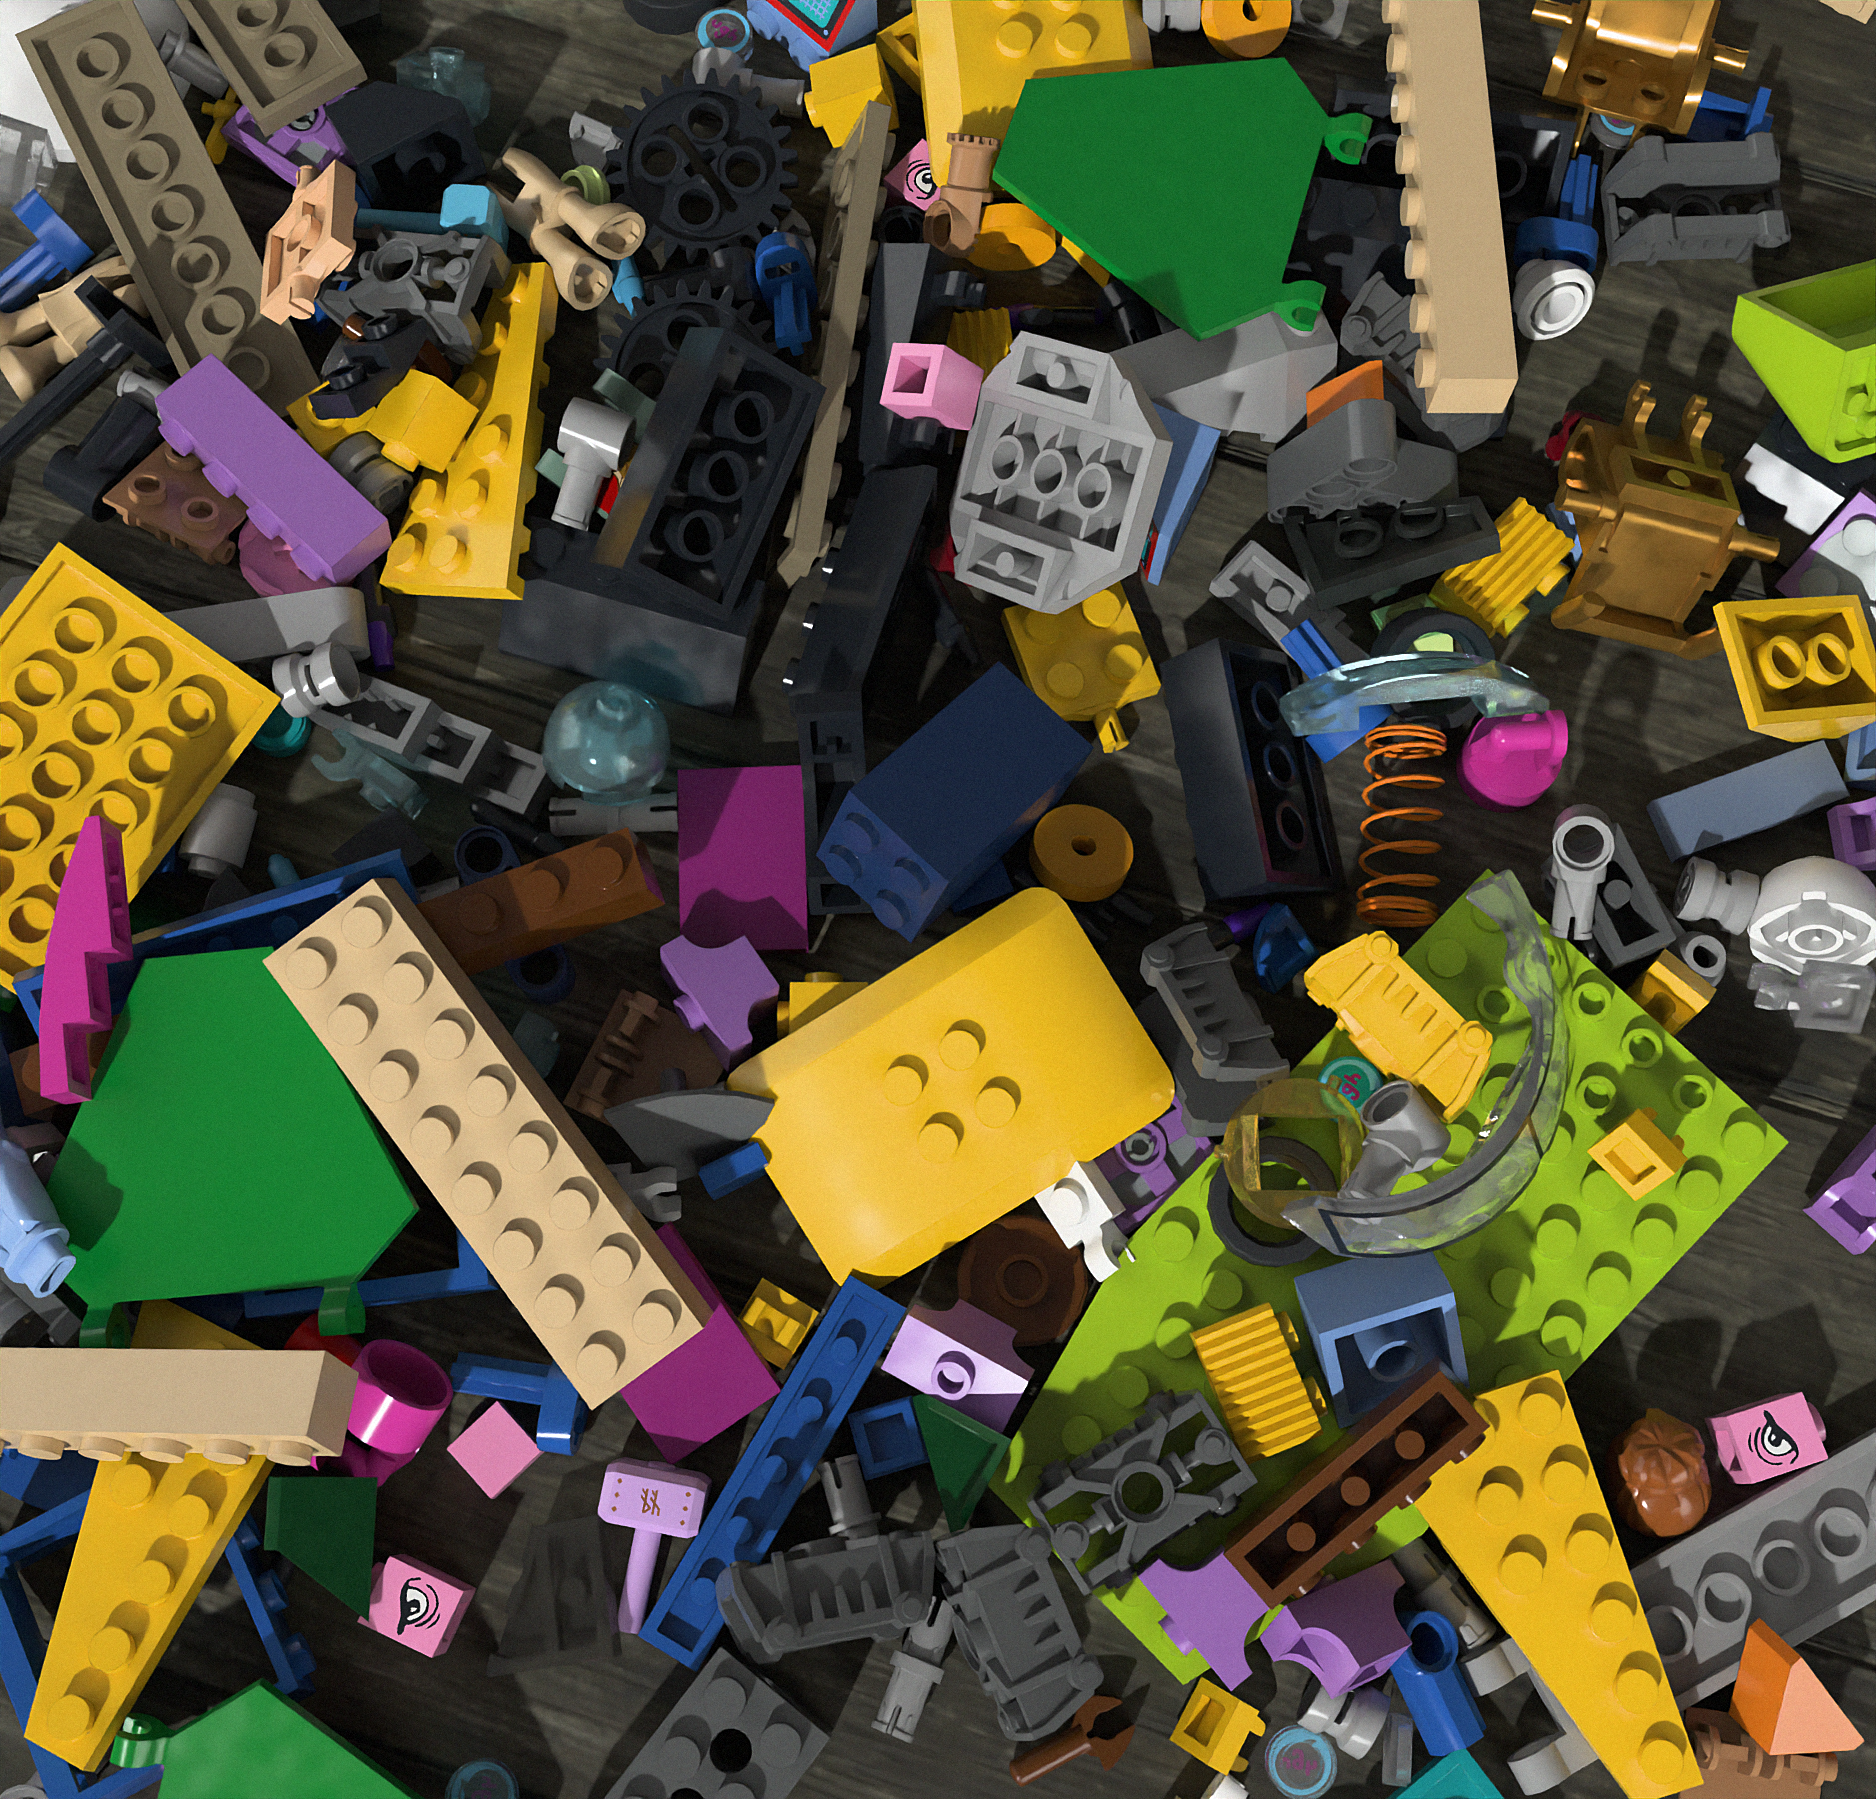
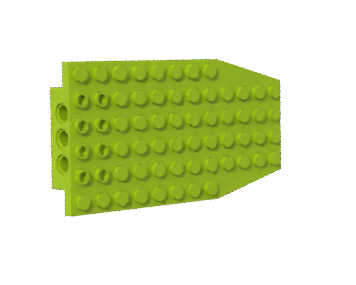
M1488 868L1401 958L1467 1022L1478 1021L1492 1034L1493 1043L1489 1059L1490 1065L1468 1107L1450 1124L1444 1123L1441 1120L1451 1134V1141L1446 1152L1431 1166L1421 1171L1401 1176L1387 1197V1201L1380 1213L1421 1205L1457 1189L1487 1167L1515 1136L1536 1099L1549 1058L1554 1018L1552 972L1555 994L1554 1044L1546 1082L1531 1115V1120L1544 1156L1540 1161L1527 1123L1519 1138L1502 1159L1478 1181L1460 1193L1433 1206L1403 1215L1380 1218L1338 1216V1222L1335 1226L1347 1250L1351 1252L1371 1254L1422 1237L1426 1238L1430 1247H1434L1466 1234L1495 1215L1520 1191L1540 1162L1535 1177L1524 1192L1492 1223L1458 1243L1432 1251L1454 1292L1470 1384L1468 1390L1472 1394L1551 1368L1559 1369L1562 1381L1565 1383L1789 1143L1565 938L1551 935L1549 933L1551 925L1524 901L1532 930L1528 924L1520 897ZM1335 1026L1290 1072L1288 1093L1275 1126L1256 1133L1229 1135L1125 1243L1137 1260L1131 1262L1127 1257L1126 1250L1122 1248L1117 1257L1122 1267L1103 1281L988 1483L992 1491L1029 1528L1037 1526L1041 1528L1026 1503L1028 1496L1035 1486L1040 1483L1037 1476L1043 1472L1041 1468L1057 1458L1059 1461L1066 1458L1070 1462L1144 1414L1146 1411L1143 1407L1149 1403L1147 1399L1162 1389L1165 1392L1172 1389L1175 1394L1180 1391L1198 1389L1232 1440L1189 1333L1263 1303L1269 1302L1274 1314L1285 1310L1293 1324L1301 1349L1290 1354L1301 1380L1313 1376L1323 1396L1328 1415L1319 1418L1318 1421L1324 1434L1249 1464L1248 1467L1258 1482L1240 1494L1243 1501L1238 1505L1239 1509L1224 1519L1222 1517L1214 1519L1211 1514L1135 1563V1569H1138L1156 1552L1171 1563L1189 1565L1205 1558L1220 1544L1225 1548L1229 1531L1355 1425L1339 1429L1304 1326L1293 1277L1358 1258V1256L1341 1254L1330 1235L1325 1245L1305 1260L1276 1268L1250 1264L1228 1251L1213 1231L1207 1209L1210 1181L1222 1160L1244 1142L1269 1135L1296 1139L1317 1151L1333 1171L1338 1190L1342 1188L1363 1154L1362 1143L1369 1130L1363 1122L1355 1125H1341L1325 1117L1316 1104L1314 1085L1321 1070L1337 1058L1354 1056L1371 1063L1347 1038L1350 1033L1346 1029L1340 1031ZM1567 1034H1568L1569 1070H1568V1084H1567V1091H1566L1565 1103H1564V1108H1563L1562 1116H1561V1119H1560V1123H1559V1126H1558V1129H1557L1555 1138H1554V1140H1553V1143H1552V1145H1551L1549 1151H1547V1152L1545 1153V1150H1546V1148H1547V1146H1548V1144H1549V1142H1550V1140H1551V1137H1552V1135H1553L1555 1126H1556V1124H1557L1558 1117H1559V1113H1560L1561 1106H1562V1102H1563V1096H1564V1090H1565V1084H1566V1074H1567V1059H1568V1058H1567ZM1374 1066L1382 1078L1383 1085L1397 1081L1396 1078L1390 1080ZM1646 1107H1651L1658 1113L1652 1122L1669 1139L1678 1134L1684 1140L1685 1145L1682 1153L1688 1160L1673 1176L1637 1201H1634L1587 1150L1600 1136L1636 1109L1642 1110ZM1269 1161L1254 1165L1241 1175L1234 1188L1232 1204L1236 1219L1247 1233L1261 1241L1277 1243L1292 1239L1305 1228L1312 1215L1313 1197L1309 1184L1299 1171L1285 1163ZM1341 1203L1339 1204V1212L1351 1213ZM1202 1410L1166 1433L1158 1460L1173 1450L1181 1458L1194 1449L1197 1435L1208 1424V1420ZM1234 1460L1218 1465H1209L1203 1462L1188 1472L1193 1481L1179 1491L1196 1494L1217 1478L1239 1468ZM1136 1472L1124 1481L1121 1497L1124 1504L1130 1510L1136 1513H1148L1160 1504L1163 1488L1155 1475L1148 1472ZM1079 1490L1045 1512L1044 1515L1051 1525L1067 1520H1076L1082 1523L1096 1513L1091 1504L1106 1494ZM1413 1504L1403 1510H1400L1396 1505L1376 1522L1378 1530L1362 1547L1350 1555L1342 1551L1323 1567L1325 1571L1323 1577L1328 1574H1334L1338 1581L1363 1571L1421 1536L1430 1526ZM1126 1525L1111 1535L1104 1527L1090 1536L1087 1550L1075 1563L1078 1570L1081 1572L1094 1559L1121 1543ZM1049 1541L1052 1547V1552L1060 1559L1059 1555L1057 1554L1051 1542ZM1136 1572L1131 1575L1132 1580L1118 1589L1115 1587L1107 1589L1105 1584L1092 1591L1183 1685L1211 1668L1196 1648L1185 1656L1166 1634L1158 1621L1168 1613L1138 1578ZM1289 1595L1272 1611L1269 1609L1258 1618L1246 1634L1244 1647L1260 1637L1285 1605L1296 1600Z

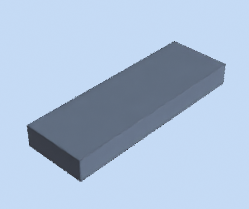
M1820 740L1653 800L1646 806V809L1672 864L1838 804L1847 799L1850 794L1824 740Z

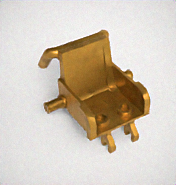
M1536 0L1530 22L1563 29L1541 99L1578 109L1575 116L1577 126L1569 154L1570 157H1575L1590 112L1635 124L1625 154L1633 148L1634 143L1638 139L1645 136L1648 127L1683 137L1687 136L1700 103L1710 69L1714 68L1741 76L1748 58V50L1744 51L1715 43L1716 39L1711 38L1721 1L1581 0L1580 4L1573 2L1572 6L1551 0Z
M1638 379L1629 392L1623 421L1619 426L1582 417L1562 453L1558 470L1559 488L1556 492L1554 506H1556V510L1573 513L1583 556L1561 605L1556 606L1551 612V622L1559 629H1573L1672 653L1686 660H1700L1725 650L1718 625L1696 635L1685 632L1683 622L1705 590L1713 591L1732 559L1739 555L1761 560L1769 564L1772 563L1779 553L1780 542L1778 537L1747 531L1745 526L1739 525L1737 518L1742 512L1729 473L1722 472L1721 469L1725 461L1722 453L1701 448L1702 437L1712 420V413L1703 411L1707 404V397L1694 394L1689 399L1682 415L1679 434L1675 441L1645 433V425L1656 404V398L1647 396L1651 389V382Z

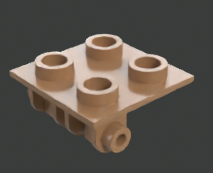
M166 440L102 497L104 503L116 508L117 513L123 516L125 524L131 527L138 526L155 534L156 539L162 542L170 540L171 545L178 550H182L189 545V551L202 557V560L209 565H215L218 562L226 565L233 558L236 545L229 540V534L248 516L246 510L249 508L235 493L229 498L223 496L206 478L202 471L205 465L193 453L190 452L184 457L174 450Z
M621 989L563 1104L614 1128L604 1116V1110L635 1099L660 1094V1074L665 1069H682L686 1074L687 1090H693L717 1084L724 1071V1067L699 1031L694 1034L689 1033L677 1014L658 1006L659 1002L645 993L635 991L633 994Z
M1692 1706L1684 1709L1683 1725L1704 1784L1678 1792V1799H1820L1821 1785L1824 1780L1833 1782L1837 1777L1838 1760L1834 1752L1769 1755L1728 1712Z

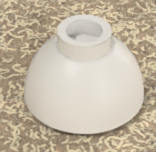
M1533 259L1525 263L1517 272L1512 310L1517 314V326L1524 336L1533 340L1551 339L1566 333L1582 320L1593 302L1595 284L1592 277L1583 268L1569 261Z

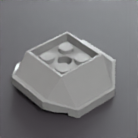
M1021 331L1010 345L1011 353L993 368L980 388L972 428L968 432L949 504L951 535L958 554L953 558L956 580L1033 610L1057 615L1137 572L1174 442L1128 359Z

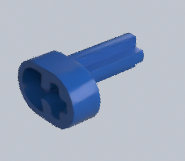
M1580 154L1576 161L1568 159L1558 198L1556 218L1533 217L1521 222L1517 227L1513 261L1517 267L1521 268L1525 263L1533 259H1543L1545 261H1569L1583 268L1589 275L1595 270L1599 236L1597 231L1591 227L1598 165L1590 164L1591 156Z
M34 188L11 207V210L38 240L0 272V311L3 313H13L65 267L73 274L95 255L84 240Z
M774 232L764 237L757 246L755 252L756 278L763 299L766 302V307L774 316L777 347L781 349L790 346L792 355L797 356L804 353V342L812 340L810 314L815 310L818 301L816 276L804 242L794 234ZM791 262V274L781 276L777 266Z
M1310 617L1280 640L1336 713L1305 738L1324 764L1355 743L1394 712L1375 686L1366 691Z
M463 1351L458 1353L457 1363L453 1362L450 1376L453 1377L452 1388L454 1392L541 1405L536 1435L539 1451L569 1456L576 1455L583 1440L589 1406L555 1360H553L551 1365Z

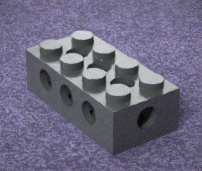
M727 1641L717 1650L604 1799H673L674 1792L681 1788L694 1789L704 1799H785L829 1741L834 1729L760 1667L754 1668L749 1665L745 1655H741L740 1651ZM725 1729L742 1731L751 1742V1758L743 1763H731L725 1760L717 1747L719 1732Z

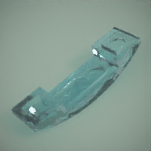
M1412 651L1367 658L1323 673L1280 698V712L1294 736L1359 730V706L1469 696L1485 718L1544 713L1546 710H1549V699L1528 675L1501 662L1458 652Z

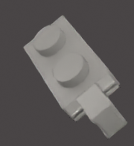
M1250 540L1211 581L1209 588L1211 593L1292 659L1294 658L1280 640L1310 617L1356 678L1365 670L1370 656L1349 640L1354 631L1344 622L1346 614L1336 606L1319 611L1307 583L1255 541Z

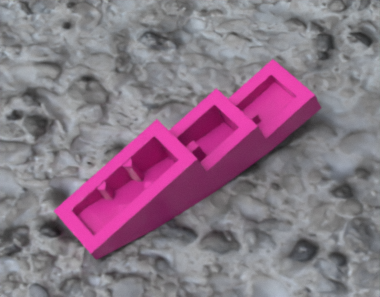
M100 815L86 817L61 884L45 957L39 1017L40 1092L42 1097L62 1104L92 1100L86 1034L113 1030L107 964L134 960L122 834L119 829Z

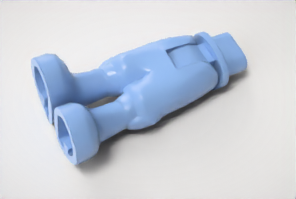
M0 1107V1267L4 1268L5 1274L11 1281L25 1283L35 1297L42 1298L50 1295L58 1288L76 1264V1258L66 1246L70 1237L69 1231L61 1223L52 1200L29 1162L26 1151L19 1144L10 1140L2 1123Z

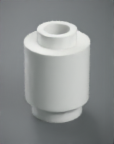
M224 783L217 785L185 828L178 856L190 862L188 866L189 872L216 880L227 867L233 872H241L243 870L258 814L253 809L254 794L242 788Z

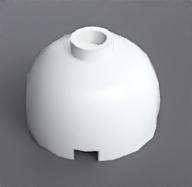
M1809 856L1774 868L1760 882L1757 903L1747 925V931L1750 936V949L1753 955L1769 967L1789 974L1805 976L1806 969L1803 964L1813 966L1828 965V975L1843 974L1865 966L1876 957V887L1855 866L1832 858Z

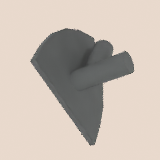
M668 1068L660 1074V1094L635 1099L604 1110V1116L649 1171L662 1166L676 1168L678 1182L698 1175L701 1167L749 1144L748 1140L766 1123L775 1103L774 1099L740 1091H729L727 1081H722L702 1089L687 1090L685 1072L679 1068Z

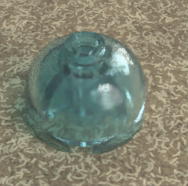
M600 680L585 683L559 700L544 731L542 765L552 782L561 789L564 788V783L566 782L573 788L583 791L581 800L588 803L620 807L641 802L651 795L653 786L659 781L662 782L666 774L671 744L669 725L656 701L642 690L614 681Z

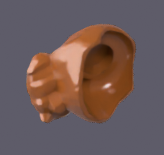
M1646 1408L1645 1417L1635 1421L1630 1428L1619 1433L1612 1440L1607 1450L1604 1471L1607 1491L1618 1516L1632 1530L1647 1538L1667 1540L1683 1537L1694 1531L1702 1523L1703 1517L1707 1515L1712 1488L1708 1467L1703 1459L1705 1448L1699 1431L1689 1423L1668 1415L1659 1408Z

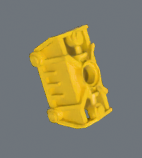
M1375 931L1369 936L1365 933L1321 956L1305 972L1304 983L1309 990L1307 994L1319 1006L1323 1004L1337 1014L1338 1021L1335 1023V1026L1340 1031L1346 1029L1350 1033L1347 1038L1390 1080L1396 1078L1397 1080L1409 1081L1437 1117L1444 1123H1452L1468 1107L1490 1065L1489 1059L1493 1043L1492 1034L1478 1021L1467 1022L1399 956V946L1384 931Z

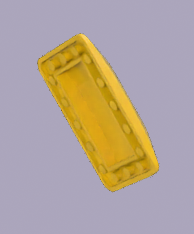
M911 0L930 173L934 183L940 189L948 181L952 146L946 142L947 132L1001 139L1000 149L993 151L989 190L994 193L993 198H1015L996 183L992 176L1026 79L1154 69L1148 26L1143 22L1142 0Z
M1030 887L1008 898L740 1064L729 1075L726 1082L729 1091H740L774 1099L775 1105L766 1123L748 1140V1143L758 1142L769 1164L765 1167L766 1172L833 1279L842 1287L848 1276L851 1275L875 1290L884 1287L1066 1177L1076 1160L1088 1163L1148 1125L1170 1107L1175 1094V1082L1169 1068L1067 903L1056 892L1045 887Z

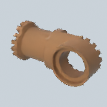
M947 132L946 142L952 146L947 184L941 186L939 200L934 201L925 213L922 236L924 243L932 244L952 258H968L970 252L973 253L975 250L972 244H978L979 241L974 236L975 233L980 234V228L978 227L982 202H993L994 193L989 190L993 151L1000 149L1001 139Z

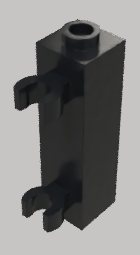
M880 243L869 294L868 311L858 345V351H860L859 367L852 386L849 387L846 406L851 408L850 422L843 442L837 443L834 457L856 468V478L862 481L865 480L867 473L921 465L923 451L939 455H952L957 430L938 427L939 420L934 418L914 417L913 419H906L880 404L893 343L946 345L954 308L966 311L983 310L988 286L981 283H969L971 275L967 272H962L963 265L930 243Z

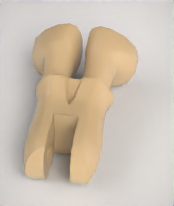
M508 148L500 162L514 173L517 178L526 183L518 197L490 181H487L485 186L490 187L497 195L507 226L523 236L533 254L542 255L550 264L558 291L562 297L575 309L584 311L594 308L608 296L613 285V274L609 267L600 259L571 242L569 238L576 231L580 238L598 254L611 260H622L632 255L643 241L646 228L643 217L630 206L622 203L596 206L583 199L580 189L563 183L537 157L521 149Z
M122 255L103 260L91 266L53 291L38 294L39 301L25 309L13 313H3L0 311V369L22 403L36 396L48 378L74 358L76 359L88 347L85 342L101 328L100 324L74 293L89 276L93 275L143 318L147 319L151 316ZM53 330L54 336L32 347H27Z

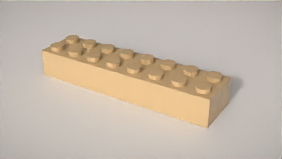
M395 878L371 879L262 960L591 1410L595 1409L704 1329L714 1314L713 1310Z

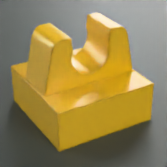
M1664 948L1626 987L1624 992L1674 1037L1710 1002L1717 989Z
M1646 1107L1642 1110L1636 1109L1600 1136L1587 1150L1634 1201H1637L1673 1176L1688 1160L1682 1153L1685 1145L1684 1140L1678 1134L1669 1139L1652 1122L1658 1113L1651 1107Z
M762 1278L739 1315L738 1320L763 1357L786 1371L820 1313Z
M1201 1677L1169 1740L1206 1765L1227 1776L1230 1770L1243 1772L1249 1762L1238 1755L1249 1731L1262 1737L1266 1726L1257 1716L1259 1713L1257 1709Z

